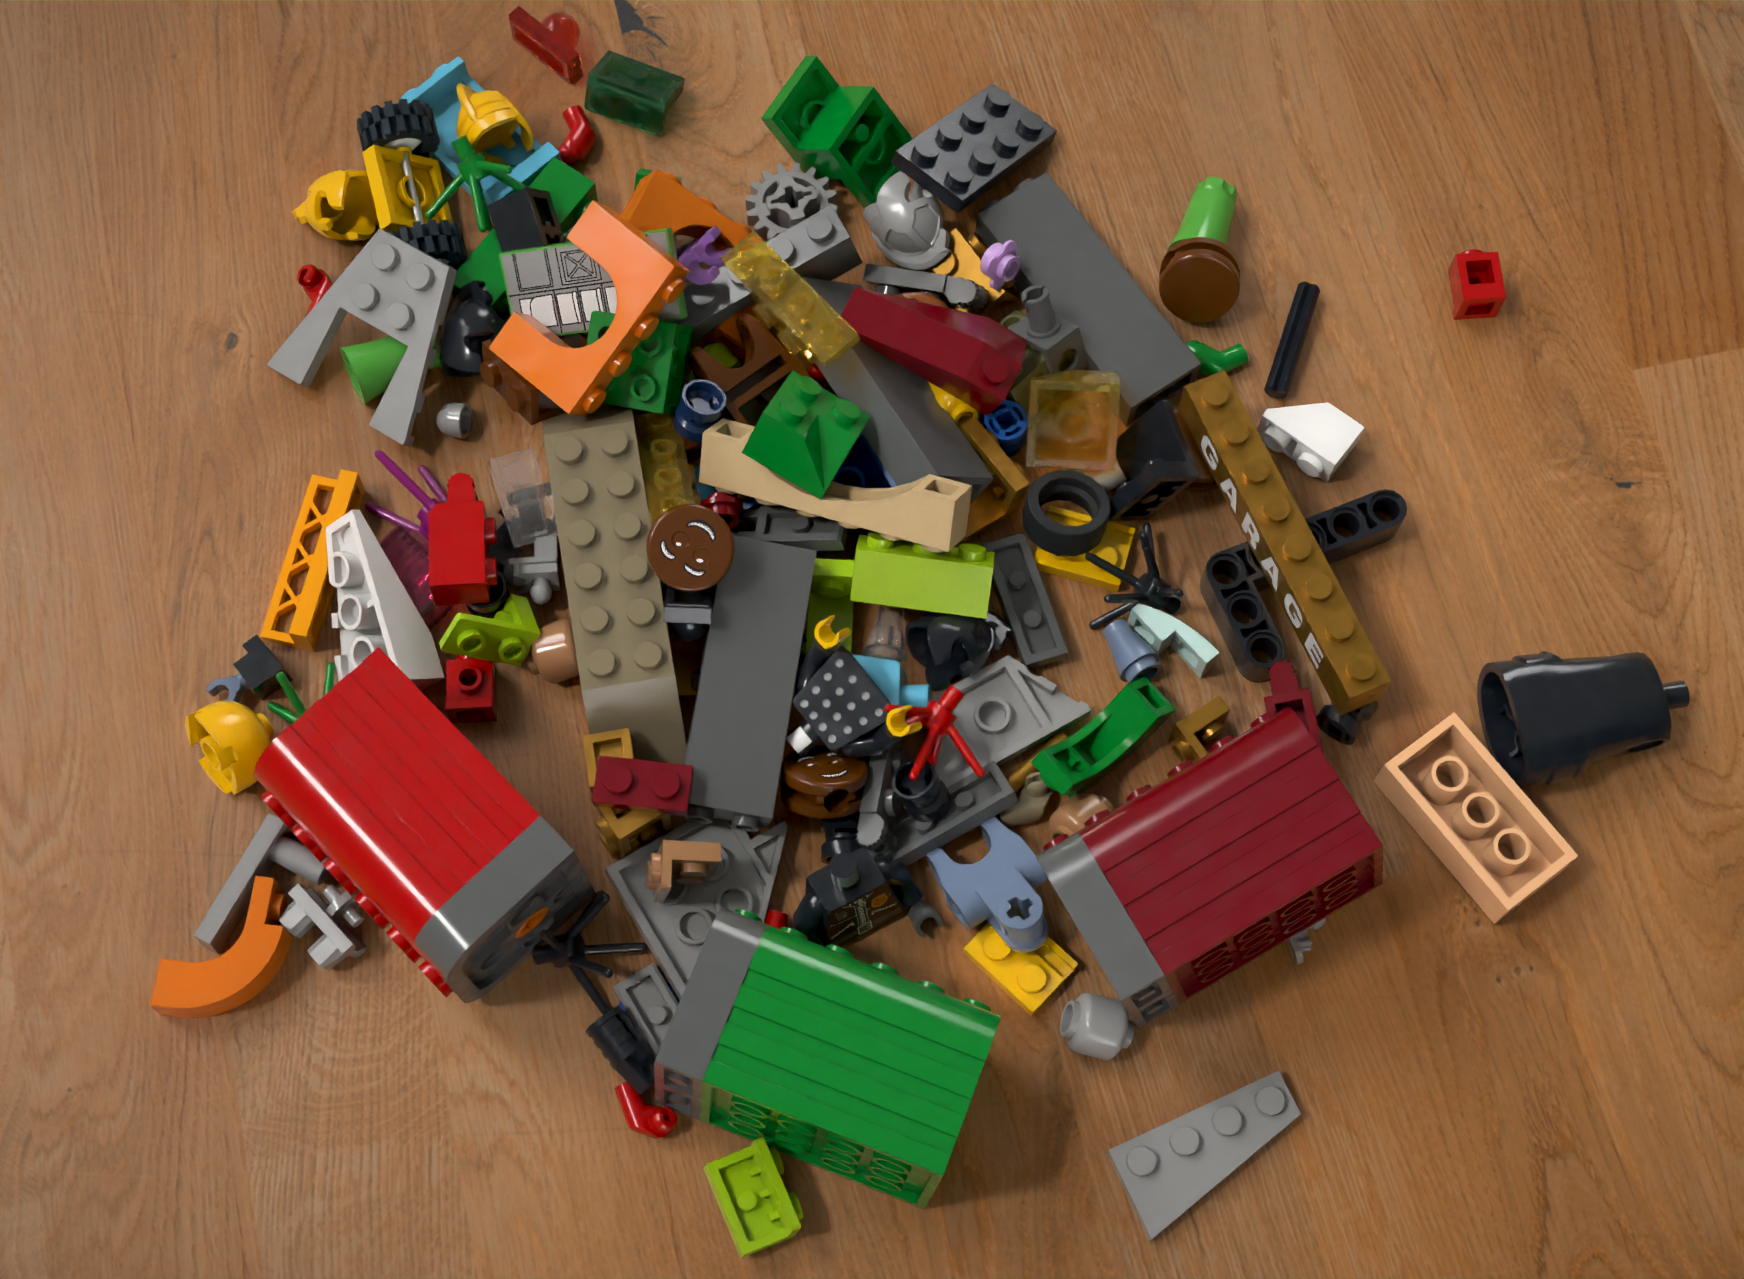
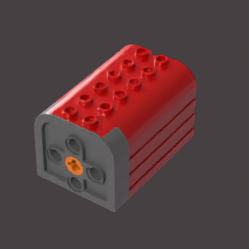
M378 647L351 673H348L332 687L333 689L316 701L300 718L283 730L268 745L256 763L254 775L267 790L260 798L320 862L329 857L323 863V866L351 896L358 890L361 891L354 899L382 929L386 928L389 924L392 925L386 932L387 935L414 964L421 957L425 960L418 968L446 998L454 991L464 1003H470L490 992L532 953L534 947L540 946L545 942L540 935L542 930L545 929L552 934L555 933L595 896L596 892L575 851Z

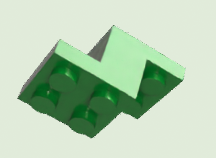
M817 56L804 57L760 118L792 159L800 164V169L803 173L814 167L816 168V178L827 176L830 179H841L863 208L876 203L878 192L883 184L891 176L901 171L891 162L896 150L913 139L874 86H839Z

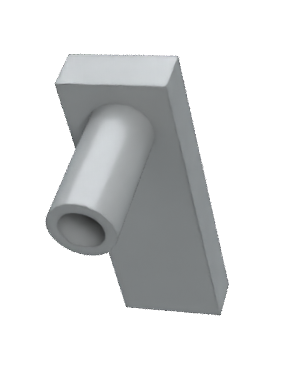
M268 813L193 936L204 947L220 954L249 907L255 876L267 877L274 864L277 863L309 881L321 885L330 873L323 866V863L328 858L320 862L306 846L290 839L293 833L280 818Z

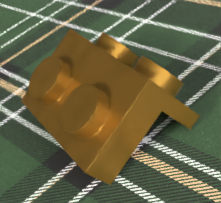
M955 228L949 233L950 242L948 249L952 252L937 265L925 269V272L969 279L988 290L989 300L984 308L976 309L975 311L972 309L966 310L950 303L954 310L987 317L1004 300L1014 303L1019 298V295L1012 287L1016 283L1014 278L1010 281H1004L1003 286L998 290L990 287L991 278L984 275L980 269L981 259L989 245L976 232L969 234Z

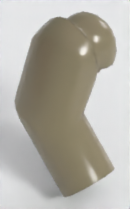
M1033 772L1025 779V786L1022 789L1019 802L995 815V817L1008 829L1036 822L1043 817L1053 790L1042 781L1040 772Z

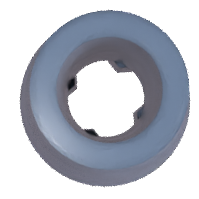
M1118 619L1110 623L1103 630L1102 635L1108 643L1122 681L1130 683L1147 677L1151 682L1158 676L1162 669L1159 664V654L1129 627L1125 619Z

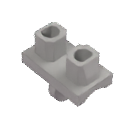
M299 883L288 892L294 901L282 913L279 921L297 938L305 935L315 924L321 929L324 934L307 950L319 966L329 970L347 956L358 959L367 950L365 945L342 921L346 919L355 928L364 920L362 915L356 910L359 903L354 898L359 894L358 891L351 896L347 891L341 893L334 885H330L323 892V895L331 903L329 906L314 889L309 888L306 890Z

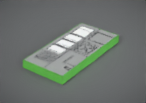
M672 227L641 231L678 261ZM572 242L499 253L511 315L513 312L532 315L556 336L588 332L593 311L616 313L617 295L611 277L600 264ZM682 291L674 302L665 305L657 316L659 321L679 320L688 317L684 292Z

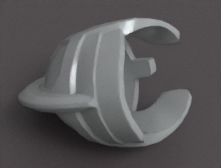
M899 171L883 184L878 192L877 202L864 208L863 218L872 231V237L876 245L890 261L907 269H929L937 265L952 252L948 249L950 234L947 230L943 229V210L937 197L917 182H914L908 197V192L911 188L910 180L905 173Z

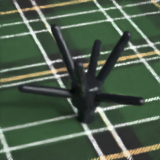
M1149 523L1143 524V531L1139 533L1148 573L1140 576L1139 579L1091 552L1085 554L1087 561L1134 587V593L1106 595L1104 597L1106 603L1124 604L1089 623L1091 629H1097L1130 612L1138 603L1155 609L1162 608L1169 614L1177 612L1180 608L1181 600L1179 598L1184 593L1181 589L1171 588V585L1160 577L1156 564L1152 529Z
M599 890L577 922L565 934L554 936L548 930H542L540 935L548 944L534 947L532 957L537 965L552 962L557 968L569 967L588 996L604 1015L610 1009L583 969L605 978H611L613 971L585 959V956L643 952L647 949V945L643 942L585 945L583 937L580 935L581 932L610 900V896L607 893Z

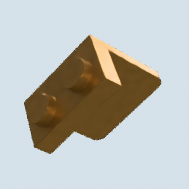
M976 417L963 424L960 430L994 479L971 503L966 536L954 547L1017 511L1030 484L1023 469L1009 459L1000 448L996 436L990 430L985 429Z

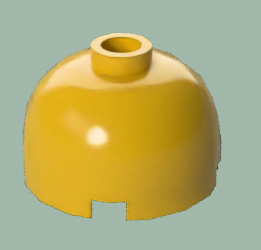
M232 700L217 701L185 717V730L191 747L200 743L204 757L198 761L212 782L222 792L226 794L233 792V795L258 781L254 775L256 763L271 743L270 738L274 736L272 725L264 714H255L249 707Z

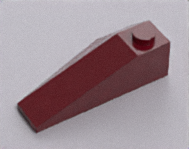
M859 287L854 288L834 325L841 331L987 416L1004 402L1023 365L1027 345L1026 339L991 318Z

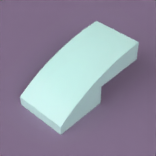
M1138 603L1131 609L1127 624L1155 652L1160 654L1170 646L1199 678L1214 667L1220 652L1194 629L1171 615Z

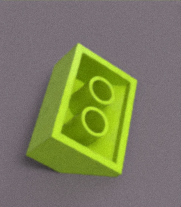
M870 532L868 536L859 535L855 553L850 601L986 619L995 552H987L985 547L970 543L961 544L959 548L953 547L949 552H931L922 548L921 544L911 541L885 539L878 532Z

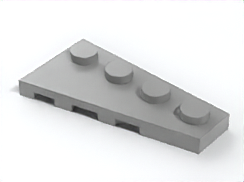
M1277 1071L1109 1149L1106 1154L1149 1242L1298 1118L1301 1113L1280 1071Z

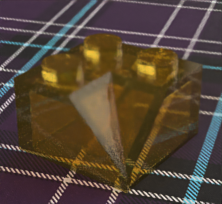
M1069 370L1030 378L1024 451L1026 467L1115 471L1121 386L1117 371Z

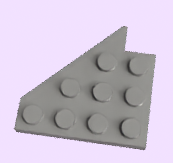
M713 818L712 823L689 821L605 868V874L679 1000L682 997L713 921L722 907L734 912L736 909L749 911L762 919V923H764L788 828L785 821L753 839L749 838L746 831L731 827L732 821ZM663 840L721 843V862L711 877H704L703 883L684 884L675 882V875H672L671 890L664 902H654V890L646 889L647 861H650L651 853L658 852Z

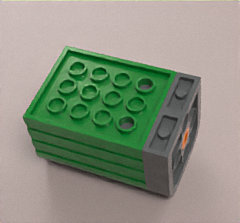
M722 907L708 932L654 1061L655 1103L664 1107L668 1106L676 1112L752 1142L764 1137L768 1148L774 1146L782 1154L925 1209L945 1173L997 1031L1001 1015L991 1012V1008L980 1001L965 998L962 1001L945 994L943 988L931 982L919 980L916 983L899 976L897 970L881 963H872L870 965L854 959L852 953L835 945H826L824 947L808 941L806 935L788 927L777 929L762 923V919L749 911L736 909L734 912Z

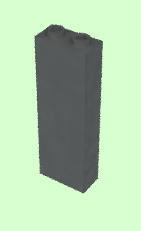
M1047 172L1034 180L1028 178L1022 181L1014 189L1013 193L1000 201L998 199L991 200L980 209L977 214L975 232L985 240L989 247L994 243L1004 245L1008 240H1013L1017 243L1016 254L1021 258V265L1014 277L1016 282L1014 285L1022 294L1026 288L1034 285H1043L1044 289L1047 287L1053 313L1079 326L1088 361L1086 377L1125 426L1142 417L1160 400L1170 399L1181 392L1184 386L1196 381L1201 365L1200 361Z
M804 277L792 288L790 295L779 309L836 395L841 399L853 402L861 411L871 416L862 434L896 485L914 482L928 474L972 485L971 505L994 478L949 412L938 404L927 380L834 326L854 288L863 287L857 284Z
M733 535L735 550L731 567L726 575L715 584L711 624H709L706 633L685 752L684 765H693L695 769L689 815L685 816V819L698 823H712L713 818L732 821L731 827L735 829L757 832L760 826L767 828L773 818L817 551Z

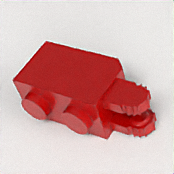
M460 471L453 476L450 475L451 478L448 479L447 503H437L428 512L429 587L435 606L490 603V586L498 585L496 558H489V545L497 544L495 517H487L484 501H478L473 478H471L470 474L461 473Z

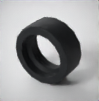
M1057 470L1043 474L1032 483L1027 493L1022 513L1023 528L1033 543L1049 553L1057 556H1077L1088 553L1100 544L1104 536L1111 513L1110 498L1103 486L1090 476L1077 471ZM1055 500L1070 501L1085 509L1092 520L1080 526H1065L1052 521L1043 513L1040 507L1047 502Z

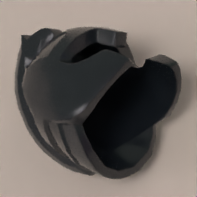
M472 281L465 284L459 289L451 303L439 340L441 345L439 359L443 376L458 378L480 376V364L483 362L482 342L489 339L493 342L505 325L503 319L491 306L493 297L485 288L484 281Z
M989 610L987 611L986 619L935 612L921 616L919 619L908 623L905 629L909 651L915 660L926 667V681L934 692L947 689L959 677H971L985 665L992 650L1002 649L1006 642V637H1011L1012 634L1009 625L1000 616Z

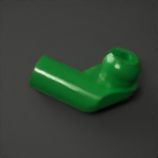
M1196 340L1186 343L1187 347L1201 363L1198 372L1207 377L1223 370L1227 373L1248 363L1247 352L1239 343L1221 352Z

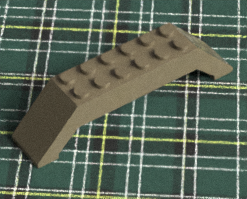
M602 403L596 411L591 414L588 413L586 416L570 415L567 412H563L542 421L543 437L589 735L629 728L635 759L684 764L687 745L667 622H664V603L660 579L653 571L647 557L646 544L651 524L632 408Z

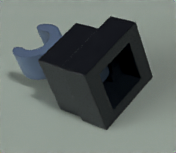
M256 634L242 645L248 654L233 664L239 673L231 675L226 679L219 678L211 681L206 687V691L214 697L223 690H229V696L225 701L233 700L240 703L241 697L251 687L263 701L276 690L279 691L282 688L276 678L278 672H284L289 682L293 679Z

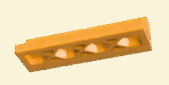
M341 469L338 479L311 475L260 634L262 641L315 652L335 589L329 582L326 527L349 511L360 509L365 488L357 472ZM320 489L333 492L327 513L322 516L315 506ZM312 513H314L316 519L310 522ZM322 527L315 551L308 556L302 546L306 535ZM301 553L304 559L297 562L299 554ZM309 567L302 592L295 596L289 586L292 576ZM288 593L291 600L284 603L286 595ZM296 608L289 634L275 631L279 617Z

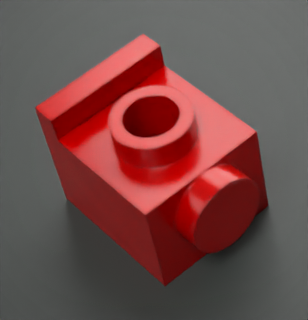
M1471 249L1455 254L1448 269L1454 304L1453 319L1496 317L1506 299L1498 252H1483L1478 249Z
M457 655V659L446 660L445 710L451 723L497 721L496 667L493 661ZM477 679L471 686L461 684L462 680Z

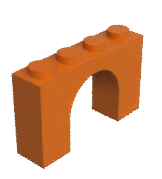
M658 168L639 181L621 214L623 218L640 231L672 227L673 236L684 235L695 239L702 237L709 229L717 225L721 234L711 242L712 247L720 252L732 248L736 255L731 261L763 244V242L752 235V231L746 225L730 220L717 211V207L712 201L696 196L683 187L682 182L675 175L660 171ZM785 291L760 300L738 311L718 324L702 338L710 344L718 342L725 344L738 360L745 357V348L741 342L740 333L735 321L743 313H749L767 328Z
M593 200L566 238L600 264L614 283L617 307L609 329L594 343L585 347L573 348L532 315L513 312L489 346L492 352L565 412L578 416L591 414L600 407L606 397L604 390L614 377L620 376L629 367L633 358L630 354L640 340L647 339L654 332L659 323L657 316L667 303L674 302L680 296L685 287L683 280L690 272L689 269L610 206Z

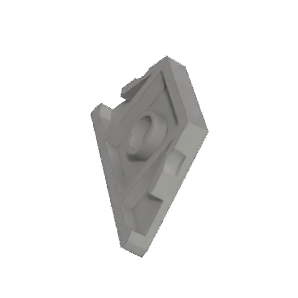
M1009 655L981 669L971 677L969 676L952 685L965 694L952 713L957 717L953 724L982 767L992 761H995L997 766H1000L1049 739L1059 731H1063L1087 718L1091 713L1088 704L1081 700L1078 703L1057 690L1056 684L1043 676L1030 673L1027 666ZM947 689L932 696V700L937 703ZM948 733L943 736L935 769L946 787H949L974 771Z

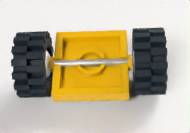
M399 99L397 104H392V100L384 102V107L379 105L372 106V112L364 111L361 114L362 118L357 119L356 126L380 229L391 232V234L458 270L468 259L461 227H458V224L452 221L448 201L432 219L425 217V213L445 190L438 160L428 158L431 156L430 152H436L438 149L437 145H440L432 108L429 107V104L425 102L420 104V100L415 99L410 103L407 102V99Z

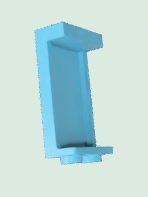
M459 56L450 63L439 66L428 80L419 87L408 90L401 97V99H407L408 103L413 99L420 100V104L425 102L432 108L440 145H437L438 149L436 152H430V155L433 159L438 160L439 165L453 179L460 173L457 165L461 163L451 144L458 139L456 126L461 107L456 87L459 83H462L476 92L485 91L470 77L467 72L466 63ZM519 125L512 135L516 143L513 149L509 150L503 144H500L494 148L484 150L489 155L500 157L505 164L517 165L507 175L529 187L553 157L561 161L560 152L549 141L542 146L534 139L533 149L527 151L521 141ZM491 175L480 181L487 205L517 192ZM464 181L461 187L471 196L470 186Z

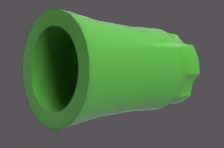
M1207 177L1205 181L1198 182L1195 192L1191 195L1179 230L1168 250L1180 241L1194 237L1212 238L1227 246L1236 210L1237 190L1235 186L1228 184L1225 179L1218 177Z
M391 336L366 343L340 347L346 372L363 405L386 391L408 348L407 345ZM436 341L433 349L437 350L433 367L428 366V370L441 366L440 352Z

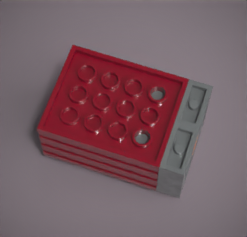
M1286 707L1278 713L1269 711L1261 715L1251 723V729L1236 738L1230 735L1219 740L1209 748L1210 753L1194 763L1192 760H1188L1177 765L1167 774L1168 778L1153 787L1145 785L1135 790L1126 798L1127 803L1111 812L1108 809L1098 812L1084 823L1085 828L1071 836L1064 834L1056 837L1043 847L1044 852L1036 856L1055 891L1138 1028L1383 884L1382 843L1362 815L1360 809L1306 726L1290 707Z

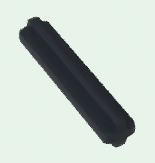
M1306 281L1298 284L1264 388L1268 396L1277 399L1287 397L1320 294V288L1316 284H1310Z

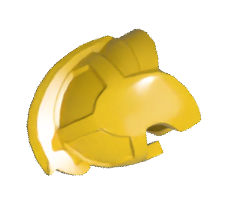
M462 83L457 85V96L461 103L456 126L458 139L467 135L476 153L483 151L489 162L505 164L500 157L489 155L484 150L494 148L500 144H503L509 150L513 149L516 143L512 135L519 125L521 141L527 151L533 149L534 139L531 128L521 111L510 99L499 91L487 90L476 92Z
M338 170L318 178L309 186L307 199L292 211L295 219L298 218L301 224L308 222L319 234L335 240L360 241L372 238L377 232V225L379 224L367 171Z

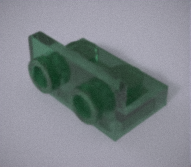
M608 50L588 73L584 107L588 111L660 136L664 131L667 111L683 92L685 78Z

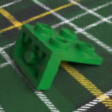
M593 311L591 313L587 345L594 343L606 333L612 324L615 316L614 313ZM659 321L654 332L647 339L640 340L630 355L633 358L625 372L618 377H614L604 390L606 397L603 403L661 414H675L684 388L688 361L687 353L690 348L693 326Z

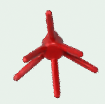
M951 684L937 703L931 699L926 707L912 706V709L908 710L905 716H908L905 720L907 725L920 722L930 729L909 774V778L912 781L918 779L927 760L934 767L936 766L943 736L948 733L977 777L982 778L985 776L984 769L953 724L957 717L952 713L965 694ZM887 704L884 706V711L889 713L893 709L906 705Z

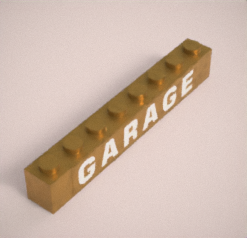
M1223 370L1184 386L1178 411L1339 716L1379 700L1391 683V679L1226 371Z

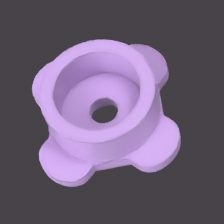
M1013 240L1006 241L1004 245L1001 243L992 244L985 251L981 259V272L991 278L990 287L994 290L1000 289L1004 281L1012 280L1019 271L1021 258L1016 254L1017 243Z

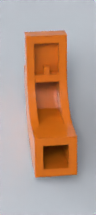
M255 876L244 929L236 943L224 954L204 962H185L160 958L150 1003L153 1009L162 1016L193 1019L216 1016L245 1004L272 981L285 961L293 938L284 926L276 925L277 921L280 922L279 918L287 908V895L283 894V889L275 878Z

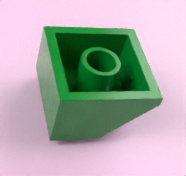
M792 370L763 411L741 453L821 499L846 461L871 416L861 411L853 402L841 399L820 387L814 379L802 376Z

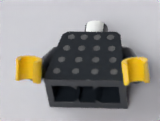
M831 615L816 625V639L804 658L795 684L796 696L792 703L805 720L786 735V739L801 757L805 756L822 741L832 753L838 756L844 754L849 758L882 755L905 735L920 731L922 724L917 722L907 725L905 714L908 710L912 709L911 705L893 709L889 713L884 711V706L892 703L847 648L841 645L837 649V644L846 640L851 632L848 627H845L837 634H834L831 629V623L835 616Z

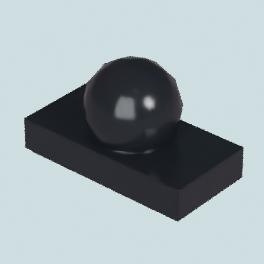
M667 585L664 603V622H667L670 632L675 637L689 642L698 640L708 631L709 624H711L714 586L702 591L684 592Z

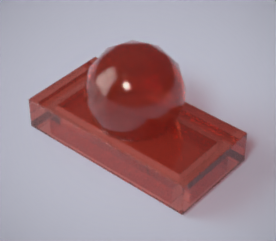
M520 6L516 7L509 14L512 37L515 42L567 83L574 86L583 77L580 53L574 49L579 42L580 28L572 16L564 12L552 13L540 23Z

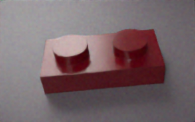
M599 755L592 803L597 807L688 816L695 773L694 766Z

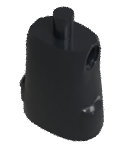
M1542 651L1539 654L1514 656L1512 660L1485 664L1481 669L1477 683L1479 715L1489 753L1521 789L1543 782L1549 785L1568 778L1574 779L1586 767L1605 758L1644 751L1663 745L1671 738L1672 724L1669 710L1687 707L1690 701L1689 690L1684 681L1662 683L1652 660L1645 653L1640 652L1605 657L1561 659L1559 656L1546 651Z

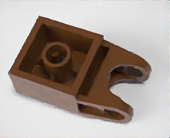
M743 313L735 321L746 352L745 362L742 367H725L699 346L688 351L687 356L696 380L703 379L716 383L726 395V405L719 421L725 418L755 427L763 411L792 370L802 376H810L797 357L793 358L758 319L749 313Z

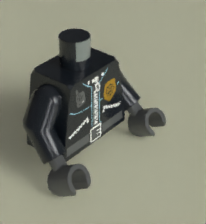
M859 848L850 854H837L831 859L829 865L810 874L806 879L805 896L793 915L795 930L806 935L808 941L824 947L826 945L839 947L905 911L904 907L910 908L909 920L921 937H926L920 927L924 919L933 917L940 928L943 922L934 906L930 902L921 900L923 893L902 862L884 856L873 859L866 848Z

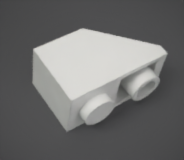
M1329 402L1267 409L1261 417L1257 431L1269 449L1275 452H1283L1296 461L1298 467L1304 473L1312 477H1319L1327 483L1357 445L1365 427Z

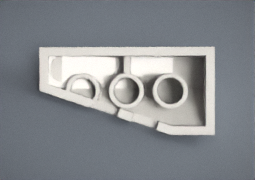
M349 511L326 527L329 582L333 587H337L338 613H331L332 628L340 629L341 655H334L335 672L338 682L348 673H351L379 647L422 692L445 678L432 634L361 511Z

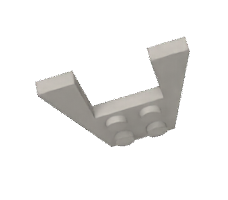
M379 229L269 360L267 366L302 386L310 387L347 312H350L408 346L369 426L404 446L412 447L415 437L411 436L416 413H421L426 393L422 392L428 366L433 367L437 351L433 349L438 326H443L457 270L393 234Z

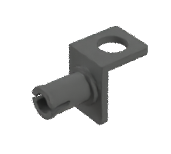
M1043 285L1030 286L1021 294V300L1025 306L1027 316L1013 325L1010 330L1026 339L1028 345L1044 354L1051 384L1055 387H1060L1088 365L1079 326L1053 313L1047 287L1044 289ZM1072 348L1074 351L1073 361L1066 369L1060 370L1058 367L1059 358L1065 350Z

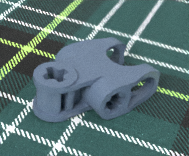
M995 817L980 824L982 829L981 835L989 849L988 854L981 861L965 865L956 863L939 848L926 854L929 868L944 894L947 907L966 930L972 929L987 919L1011 950L1020 953L1031 952L1040 948L1045 943L1048 937V924L1044 917L1043 902L1034 891V888L1047 881V876L1035 854L1023 839L1005 827Z

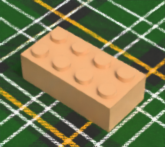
M1455 712L1387 762L1373 780L1494 924L1556 877L1578 857V854Z

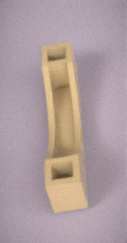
M722 418L703 432L699 482L714 486L718 492L739 493L753 497L758 503L763 505H782L796 509L798 514L807 517H825L837 521L840 526L845 528L868 529L878 532L881 537L888 540L903 539L921 544L922 548L931 552H949L966 536L972 485L928 474L914 482L891 488H860L832 481L823 497L819 499L741 453L755 428L754 426Z

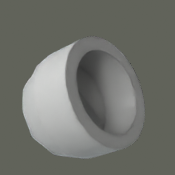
M456 402L444 405L436 418L439 430L449 437L467 438L472 427L473 416L471 406L466 403Z

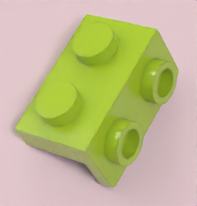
M764 1137L754 1140L749 1147L705 1164L704 1172L741 1259L790 1239L801 1229L800 1220L803 1219V1211L800 1202L793 1191L787 1193L780 1176L784 1174L780 1155L774 1146L768 1148Z

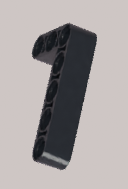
M1384 489L1308 517L1305 521L1327 562L1331 564L1392 539L1406 516L1407 506L1400 494L1393 490ZM1381 511L1388 514L1391 521H1381L1375 516L1374 512ZM1340 526L1348 529L1352 537L1340 536L1336 533L1334 527ZM1246 541L1211 556L1206 563L1199 587L1239 672L1250 682L1262 683L1270 679L1268 677L1270 675L1268 673V670L1271 669L1270 666H1273L1274 662L1282 661L1285 647L1259 594V591L1270 588L1271 585L1262 568L1253 561V558L1256 557ZM1224 573L1231 578L1232 583L1221 584L1214 579L1212 574ZM1235 611L1248 614L1252 622L1246 624L1239 623L1233 618L1231 613ZM1251 651H1264L1270 657L1271 662L1260 663L1252 657Z

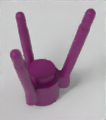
M376 450L375 457L424 505L417 515L421 525L419 526L372 502H367L365 508L379 517L417 535L429 545L428 512L437 503H447V494L426 466L420 465L418 471L437 499H431L383 451Z

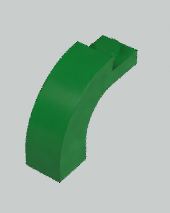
M1143 677L1128 683L1095 718L1074 735L1042 749L1031 763L1039 770L1042 781L1049 788L1058 791L1061 796L1067 795L1071 798L1078 792L1086 791L1136 751L1177 709L1147 677Z

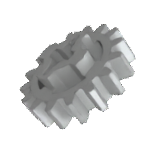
M799 163L793 165L792 171H786L782 164H777V174L775 175L766 170L762 171V184L752 181L750 184L751 195L746 196L745 199L748 226H754V237L760 239L767 236V241L832 205L838 215L836 190H829V179L827 176L816 180V168L811 167L806 173H802Z

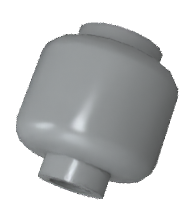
M1084 992L1075 1001H1068L1060 1020V1035L1065 1037L1066 1044L1071 1051L1102 1060H1111L1119 1053L1121 1048H1128L1134 1034V1023L1128 1019V1011L1123 1003L1119 1000Z

